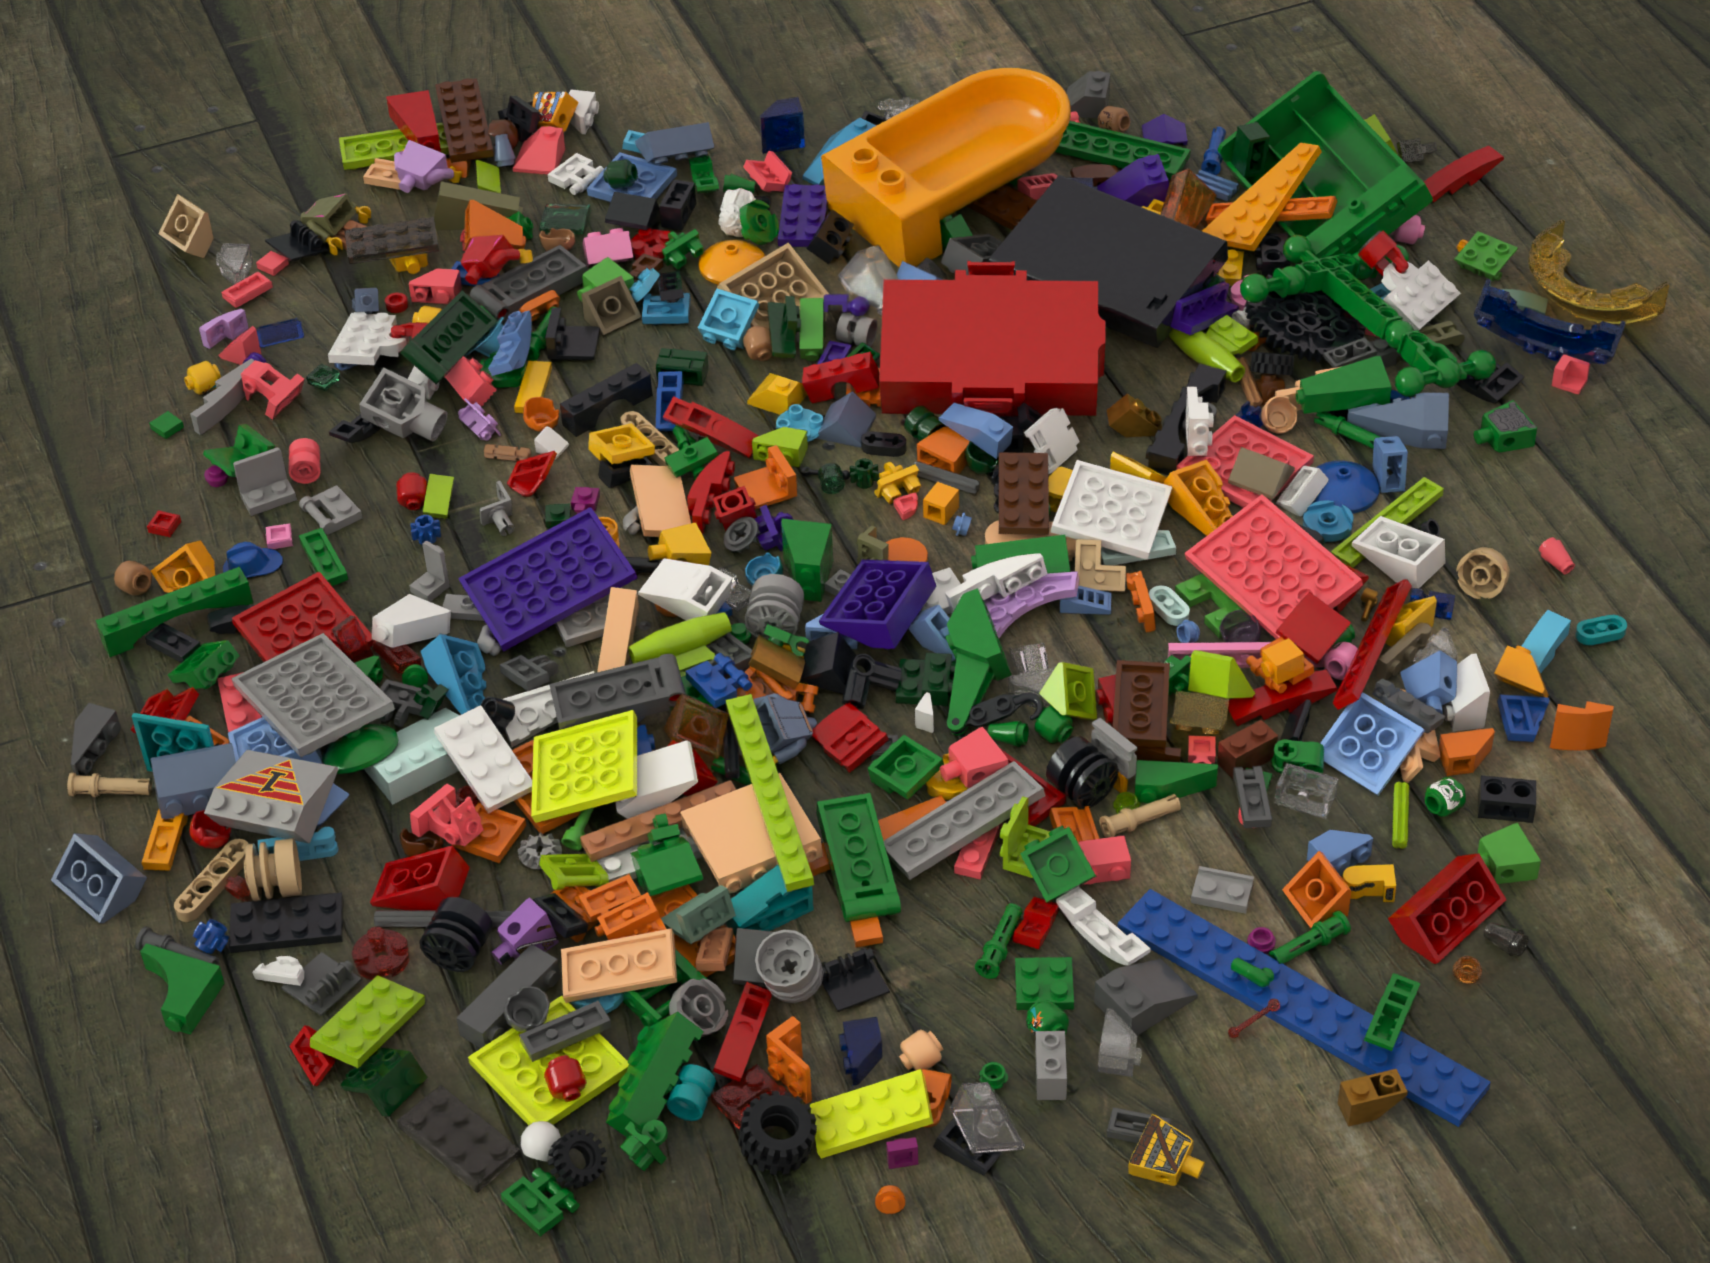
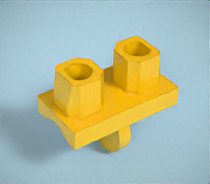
M892 462L885 463L883 467L884 472L879 473L878 489L874 491L877 498L883 496L889 504L893 503V499L901 497L899 489L902 487L905 488L908 494L919 492L921 484L917 477L918 467L914 464L903 469L901 465L895 467Z

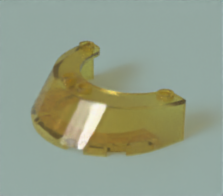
M1563 219L1546 228L1532 242L1528 255L1531 273L1549 298L1557 306L1570 312L1575 317L1601 323L1629 324L1651 320L1664 313L1670 284L1668 282L1662 283L1652 291L1638 283H1634L1624 288L1613 289L1609 294L1596 293L1597 289L1583 287L1564 277V269L1570 262L1571 254L1563 248L1564 239L1562 237L1565 225Z

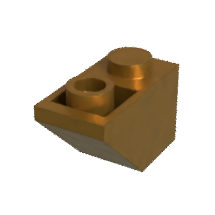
M1128 393L1107 409L1109 426L1126 438L1155 436L1158 430H1162L1161 416L1156 411L1148 409L1140 399H1135Z
M1397 1069L1340 1082L1338 1105L1349 1127L1377 1120L1405 1098L1408 1091Z

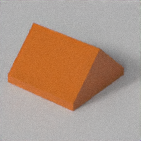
M1318 851L1282 889L1310 928L1315 922H1323L1332 917L1335 911H1341L1347 917L1351 898V889L1323 852Z

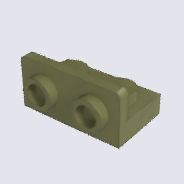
M870 526L857 539V564L861 560H888L889 544L878 540L877 528Z

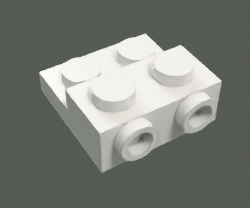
M1187 387L1185 419L1187 456H1207L1208 446H1212V431H1209V427H1213V413H1209L1208 403H1202V397H1198L1197 387Z

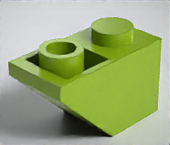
M782 427L753 438V459L766 462L768 448L777 445L790 466L800 467L808 450L807 431Z

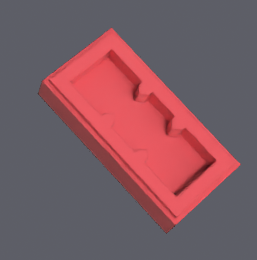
M256 272L221 293L224 300L238 308L273 288L272 281L260 272Z

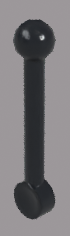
M807 466L801 468L802 476L814 474L842 477L844 480L850 478V472L847 470L834 472L813 470Z

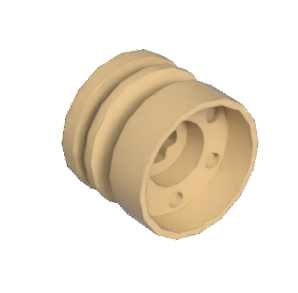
M295 838L276 840L274 853H269L266 842L260 843L259 855L254 843L246 845L244 873L253 901L262 900V888H264L266 898L272 899L274 886L279 887L282 897L302 894L301 868Z

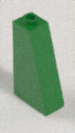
M1375 356L1301 379L1300 388L1296 390V402L1301 404L1304 414L1353 409L1375 403L1385 405L1390 403L1392 386L1381 356Z
M1065 535L975 545L976 555L971 556L973 570L1010 557L1041 554L1047 574L1070 572Z

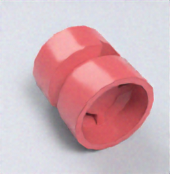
M308 438L293 441L289 446V476L295 482L302 484L316 481L321 473L320 446L317 442Z

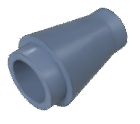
M508 134L496 135L494 161H497V167L515 164L514 159L516 157L509 142Z

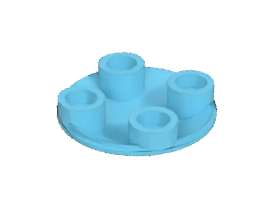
M793 404L789 407V410L783 412L777 418L776 430L782 427L806 430L807 441L809 442L819 436L818 431L823 424V416L809 409H804L799 404Z

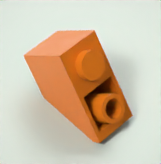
M1477 729L1441 734L1439 742L1440 760L1446 776L1473 773L1492 750L1494 729Z

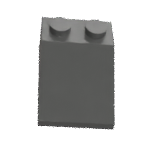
M991 234L950 238L941 263L947 266L948 270L952 273H955V270H966V275H969L967 261L989 262V258L1001 245L1002 241Z
M1162 959L1119 967L1095 981L1094 1003L1130 1039L1138 1036L1198 998V994Z

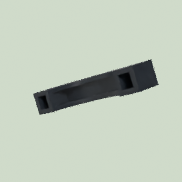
M1199 364L1196 371L1191 372L1187 386H1183L1181 389L1179 400L1173 403L1170 416L1166 415L1162 430L1157 431L1154 444L1149 445L1147 448L1146 459H1148L1149 468L1165 475H1169L1170 472L1176 470L1177 465L1184 459L1185 444L1180 443L1179 434L1182 430L1183 421L1186 418L1187 387H1197L1198 397H1202V402L1217 403L1225 390L1226 370Z

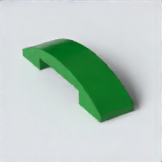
M710 155L689 158L696 194L719 191V183L713 172Z

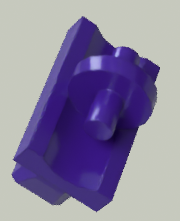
M764 505L760 507L762 515L755 518L756 522L760 525L758 528L760 531L759 536H757L765 551L777 546L781 552L783 551L781 521L782 519H794L790 514L779 512L774 518L771 516L768 506Z

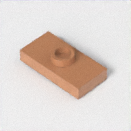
M716 928L703 936L696 960L697 971H725L733 940L732 928Z

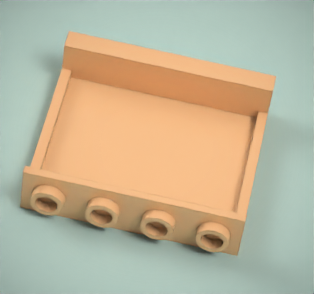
M778 773L808 862H813L823 857L821 838L781 773ZM752 784L680 812L686 836H692L715 876L718 885L726 887L729 894L748 887L778 865Z

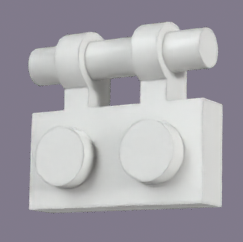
M576 153L548 174V181L564 189L572 185L569 190L571 194L576 195L578 192L585 191L588 185L599 176L604 168L598 166L595 169L593 167V160Z

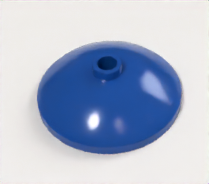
M1345 460L1329 461L1315 467L1319 468L1326 475L1328 482L1312 503L1325 500L1334 501L1335 506L1342 508L1343 504L1354 514L1370 508L1378 499L1380 489L1378 479L1366 467Z

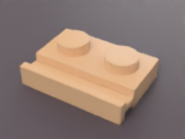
M375 158V163L371 164L363 176L364 184L401 190L399 188L401 181L394 168V161Z

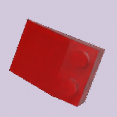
M453 845L387 862L370 903L375 907L401 910H437L443 899L460 896L470 867Z

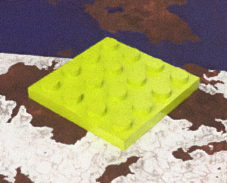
M634 710L534 737L531 817L535 823L637 796V716Z
M560 996L550 1003L545 1023L576 1009L569 1002L566 1003L563 996ZM511 1028L468 1057L469 1064L528 1126L538 1121L556 1124L618 1082L629 1066L628 1061L600 1033L532 1062L520 1042L519 1034L524 1032H518L514 1028ZM564 1055L579 1061L587 1080L585 1088L580 1092L581 1096L570 1102H565L564 1099L553 1098L544 1078V1072L548 1068V1063L554 1058Z

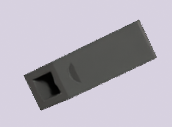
M88 703L75 720L71 767L76 775L85 776L88 774L98 758L105 753L107 746L113 738L119 734L121 725L116 710Z

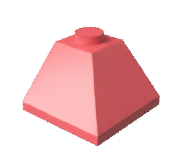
M541 127L524 141L513 166V172L548 175L557 168L565 151L563 128Z

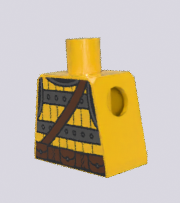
M1152 1114L1128 1163V1172L1133 1176L1176 1186L1182 1173L1198 1179L1203 1171L1205 1162L1191 1156L1193 1140L1189 1136Z

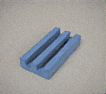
M1200 170L1198 175L1196 174L1194 179L1189 181L1190 188L1227 202L1239 190L1238 183Z

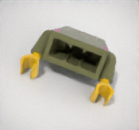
M347 193L317 200L306 212L301 214L300 219L304 225L322 237L324 244H329L332 255H338L336 247L343 250L342 240L338 237L331 238V236H335L355 213L358 214V221L360 223L367 224L368 218L371 219V210L368 206L357 207L358 204L352 202Z

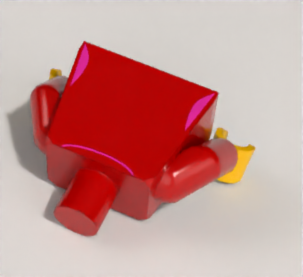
M504 235L478 236L471 239L466 251L463 253L461 265L468 272L465 276L466 281L476 285L480 278L495 277L508 261L520 260V263H529L533 261L531 250L514 249Z

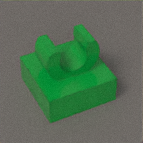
M666 813L656 815L652 819L655 829L651 830L647 836L649 844L654 845L663 843V840L666 838L679 836L680 831L678 824L668 826V819Z

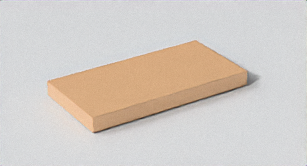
M631 465L630 475L644 537H659L662 530L691 524L681 476L676 478L668 466Z
M672 928L561 949L563 999L566 1003L677 982L675 942Z

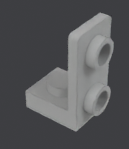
M425 541L422 545L427 572L409 586L412 594L431 602L449 588L450 585L444 551L438 545Z

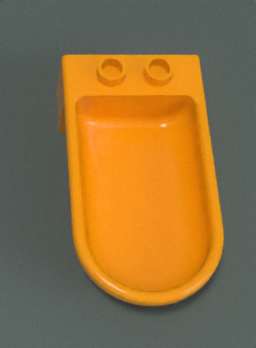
M997 68L970 75L823 154L821 160L828 209L830 211L833 209L853 223V230L898 267H900L902 261L915 267H920L943 254L940 220L1034 169L1050 158L1058 148L1070 121L1071 106L1068 95L1055 80L1042 73L1028 69Z

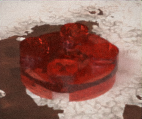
M378 926L370 928L367 934L363 935L353 947L352 958L358 973L371 980L377 975L382 977L391 974L393 977L401 973L409 962L407 939L393 930L382 929ZM379 952H386L387 954L386 956L380 955L376 957V954Z

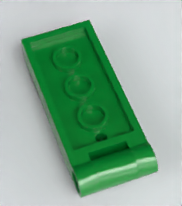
M871 793L817 801L816 815L845 922L901 913L900 898Z

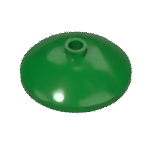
M366 724L360 729L340 737L335 742H331L322 755V762L325 765L337 767V774L359 771L387 757L396 748L399 738L396 731L391 727L382 724Z

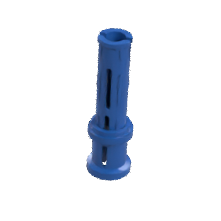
M1219 126L1216 127L1217 129L1213 128L1209 149L1205 151L1204 161L1201 165L1203 171L1213 175L1219 174L1223 161L1218 153V147L1224 141L1226 131L1223 127Z

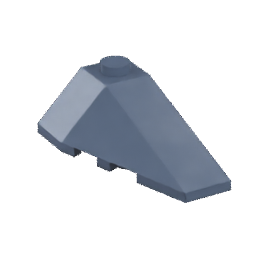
M1424 392L1416 394V398L1402 401L1401 398L1393 399V403L1385 405L1375 403L1348 409L1347 421L1381 437L1397 436L1405 445L1417 448L1446 449L1449 393Z

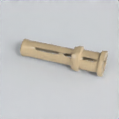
M70 773L67 789L70 797H74L76 794H91L92 797H98L101 794L151 795L152 779L101 777L98 773H93L92 776L76 775V773Z
M1172 794L1136 809L1124 808L1120 810V813L1113 816H1102L1099 820L1101 831L1106 838L1115 837L1116 834L1124 831L1132 832L1142 823L1179 811L1181 809L1179 798Z

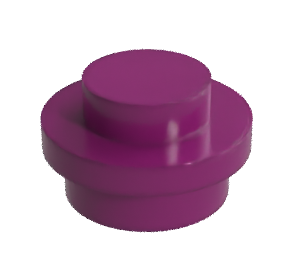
M216 465L211 466L204 473L205 480L213 487L225 485L229 477L225 471Z
M1258 927L1248 935L1247 944L1267 954L1275 948L1276 939L1269 929Z

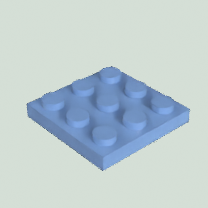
M619 152L612 161L628 159L632 164H635L638 171V179L634 185L629 188L613 189L605 182L603 170L588 186L587 193L588 196L611 202L614 192L657 199L677 176V169L663 164H655V162H647L645 159Z

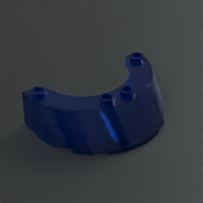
M1486 279L1474 312L1478 325L1485 327L1510 342L1522 346V350L1527 353L1536 354V352L1546 354L1545 357L1553 361H1559L1564 354L1589 362L1590 364H1607V362L1613 359L1626 326V322L1622 320L1620 326L1602 321L1600 324L1592 325L1590 330L1584 329L1585 326L1581 324L1557 320L1529 308H1524L1523 311L1516 306L1517 301L1511 297L1509 292L1491 287V280Z

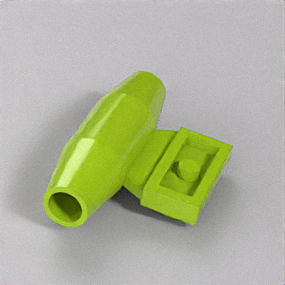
M1228 315L1210 325L1206 334L1199 331L1188 335L1174 328L1169 333L1170 338L1188 357L1198 364L1226 370V379L1232 382L1240 381L1245 374V367L1235 358L1234 354L1239 353L1241 355L1258 344V336Z
M725 612L694 617L655 631L630 645L628 652L633 664L658 658L664 654H673L677 659L682 677L686 675V670L714 659L715 653L706 646L731 632V624Z

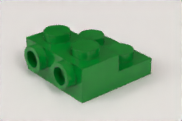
M229 640L204 643L170 672L168 677L173 683L185 682L190 688H203L205 690L216 683L219 674L229 671L240 655Z
M903 735L896 742L892 743L889 749L878 759H875L867 769L872 783L889 794L895 791L904 798L909 799L940 770V766L944 765L943 758Z
M1063 826L1055 828L1048 833L1049 838L1041 842L1039 839L1028 843L1024 846L1025 851L1020 853L1047 903L1097 877L1070 827L1065 829Z

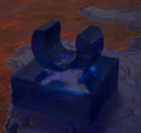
M1250 401L1244 403L1241 406V410L1235 415L1259 428L1263 425L1261 407L1257 406L1255 408L1251 406Z

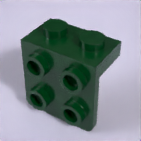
M379 1048L359 1068L355 1067L346 1074V1079L341 1083V1087L344 1091L368 1094L381 1115L389 1117L428 1077L410 1051Z

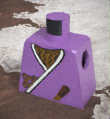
M529 897L498 927L497 932L502 944L494 949L491 954L500 965H503L511 957L516 960L531 944L545 952L555 946L559 941L547 913Z

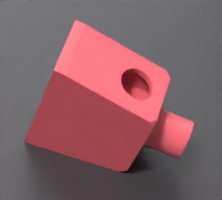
M980 727L950 745L948 748L949 763L940 766V773L945 781L959 777L965 787L970 788L1008 765V758L987 731Z

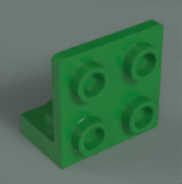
M247 424L238 426L233 447L204 450L203 455L212 464L225 471L228 476L236 477L233 466L234 462L274 449L275 445Z

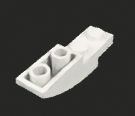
M1027 554L1010 557L986 564L962 575L964 583L945 592L950 611L954 612L964 593L978 588L983 600L997 593H1000L1005 598L1047 575L1043 556L1041 554Z

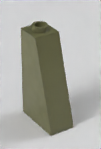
M441 182L432 230H464L465 210L470 200H475L504 217H509L518 211L522 213L523 207L519 206L520 197Z

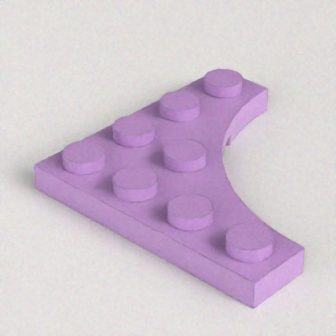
M1078 572L1049 573L1005 598L1000 593H997L984 600L998 637L1000 638L1015 620L1028 611L1054 600L1077 597L1079 585Z

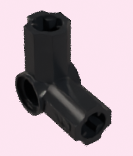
M868 654L857 655L847 668V681L842 703H851L857 709H863L866 704L870 684L896 691L901 679V668L874 661ZM856 665L862 666L866 673L860 672Z

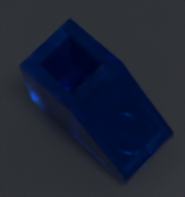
M877 1017L843 1022V1034H838L840 1051H846L847 1057H843L845 1075L851 1074L853 1086L859 1085L883 1057L882 1038Z

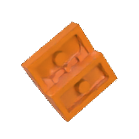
M1586 701L1585 709L1558 704L1550 748L1580 751L1606 747L1614 706Z
M648 892L597 917L608 940L666 930Z

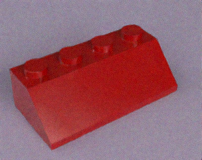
M1479 853L1457 856L1393 913L1388 920L1402 943L1433 964H1437L1506 901V898Z

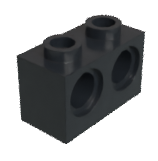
M673 180L659 206L661 227L673 230L684 229L697 204L695 183Z
M832 209L821 223L806 249L829 264L834 257L838 259L845 250L842 245L846 246L853 235L850 231L854 224Z
M1267 233L1256 248L1255 256H1259L1256 257V271H1260L1262 276L1267 277L1268 274L1273 276L1276 268L1283 269L1286 266H1290V262L1283 254V245L1288 239L1287 233Z
M1481 775L1478 790V818L1533 823L1536 810V780Z

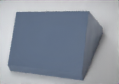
M852 391L830 405L823 419V424L818 431L819 436L816 439L861 448V437L866 432H869L876 418V413Z

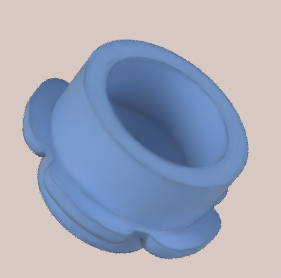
M964 512L962 517L957 515L952 530L956 531V536L958 534L966 536L972 517L965 516Z
M1186 619L1177 626V637L1181 643L1197 642L1200 629L1196 623Z

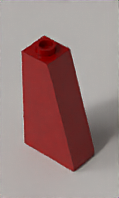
M429 90L387 96L389 116L407 140L441 152Z

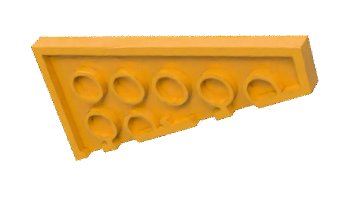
M1299 143L1202 231L1227 241L1228 247L1255 251L1322 151L1319 145Z

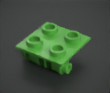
M1477 231L1454 260L1457 261V264L1462 269L1470 270L1474 274L1478 272L1479 276L1484 275V277L1489 278L1491 281H1499L1502 277L1500 270L1518 250V247Z

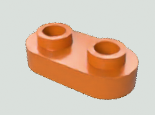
M551 290L528 301L518 311L521 313L530 311L531 321L533 322L541 314L547 312L549 308H558L561 298L555 290Z

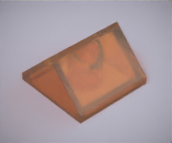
M682 693L667 720L664 731L670 739L679 743L689 741L693 749L718 759L729 714Z

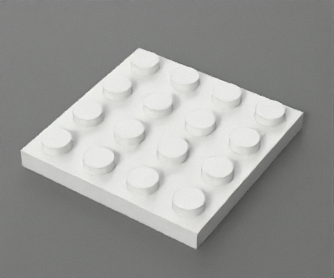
M1077 460L1054 518L1051 533L1065 535V537L1072 539L1101 540V547L1148 560L1171 494L1172 486Z

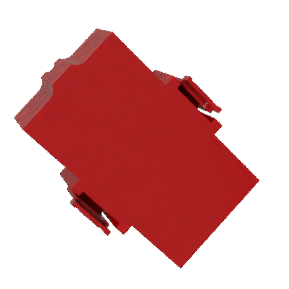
M967 261L969 275H966V270H955V280L884 279L879 380L882 414H909L918 406H924L934 414H943L953 403H957L965 407L968 406L989 412L996 416H1018L1017 407L1025 402L1041 415H1044L1050 409L1057 408L1061 410L1063 408L1066 415L1096 416L1098 379L1104 376L1106 323L1098 314V281H1027V270H1016V275H1014L1015 261Z

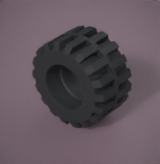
M772 1091L771 1096L763 1093L760 1095L759 1100L754 1098L750 1102V1107L747 1106L744 1111L739 1132V1146H742L741 1153L743 1157L749 1156L748 1163L751 1166L757 1164L759 1171L764 1172L767 1169L770 1170V1174L774 1175L777 1174V1171H781L782 1174H788L790 1168L795 1171L800 1168L801 1163L805 1164L809 1154H811L817 1131V1125H815L816 1118L814 1114H810L811 1107L808 1104L802 1105L803 1099L798 1096L795 1099L792 1098V1093L785 1092V1095H779V1091ZM769 1126H779L786 1129L792 1137L784 1140L774 1139L768 1136L763 1129Z

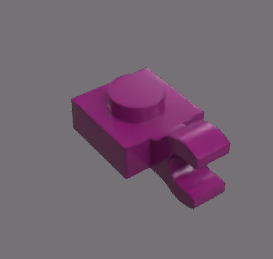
M575 487L571 500V510L578 514L591 507L593 511H596L600 498L599 488Z

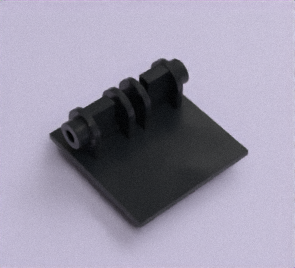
M293 220L290 223V233L265 240L267 244L290 261H297L300 258L316 256L319 253L328 251L322 245V237L314 233L299 220Z
M863 947L861 950L852 953V956L847 953L845 954V959L839 956L830 962H822L824 971L822 985L837 1012L890 993L889 988L872 961L874 954L871 948L866 949Z

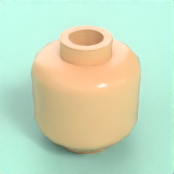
M918 1030L901 1042L900 1049L903 1054L899 1058L908 1071L912 1068L915 1071L919 1069L928 1070L941 1060L940 1052L944 1049L932 1031L927 1033L924 1030Z

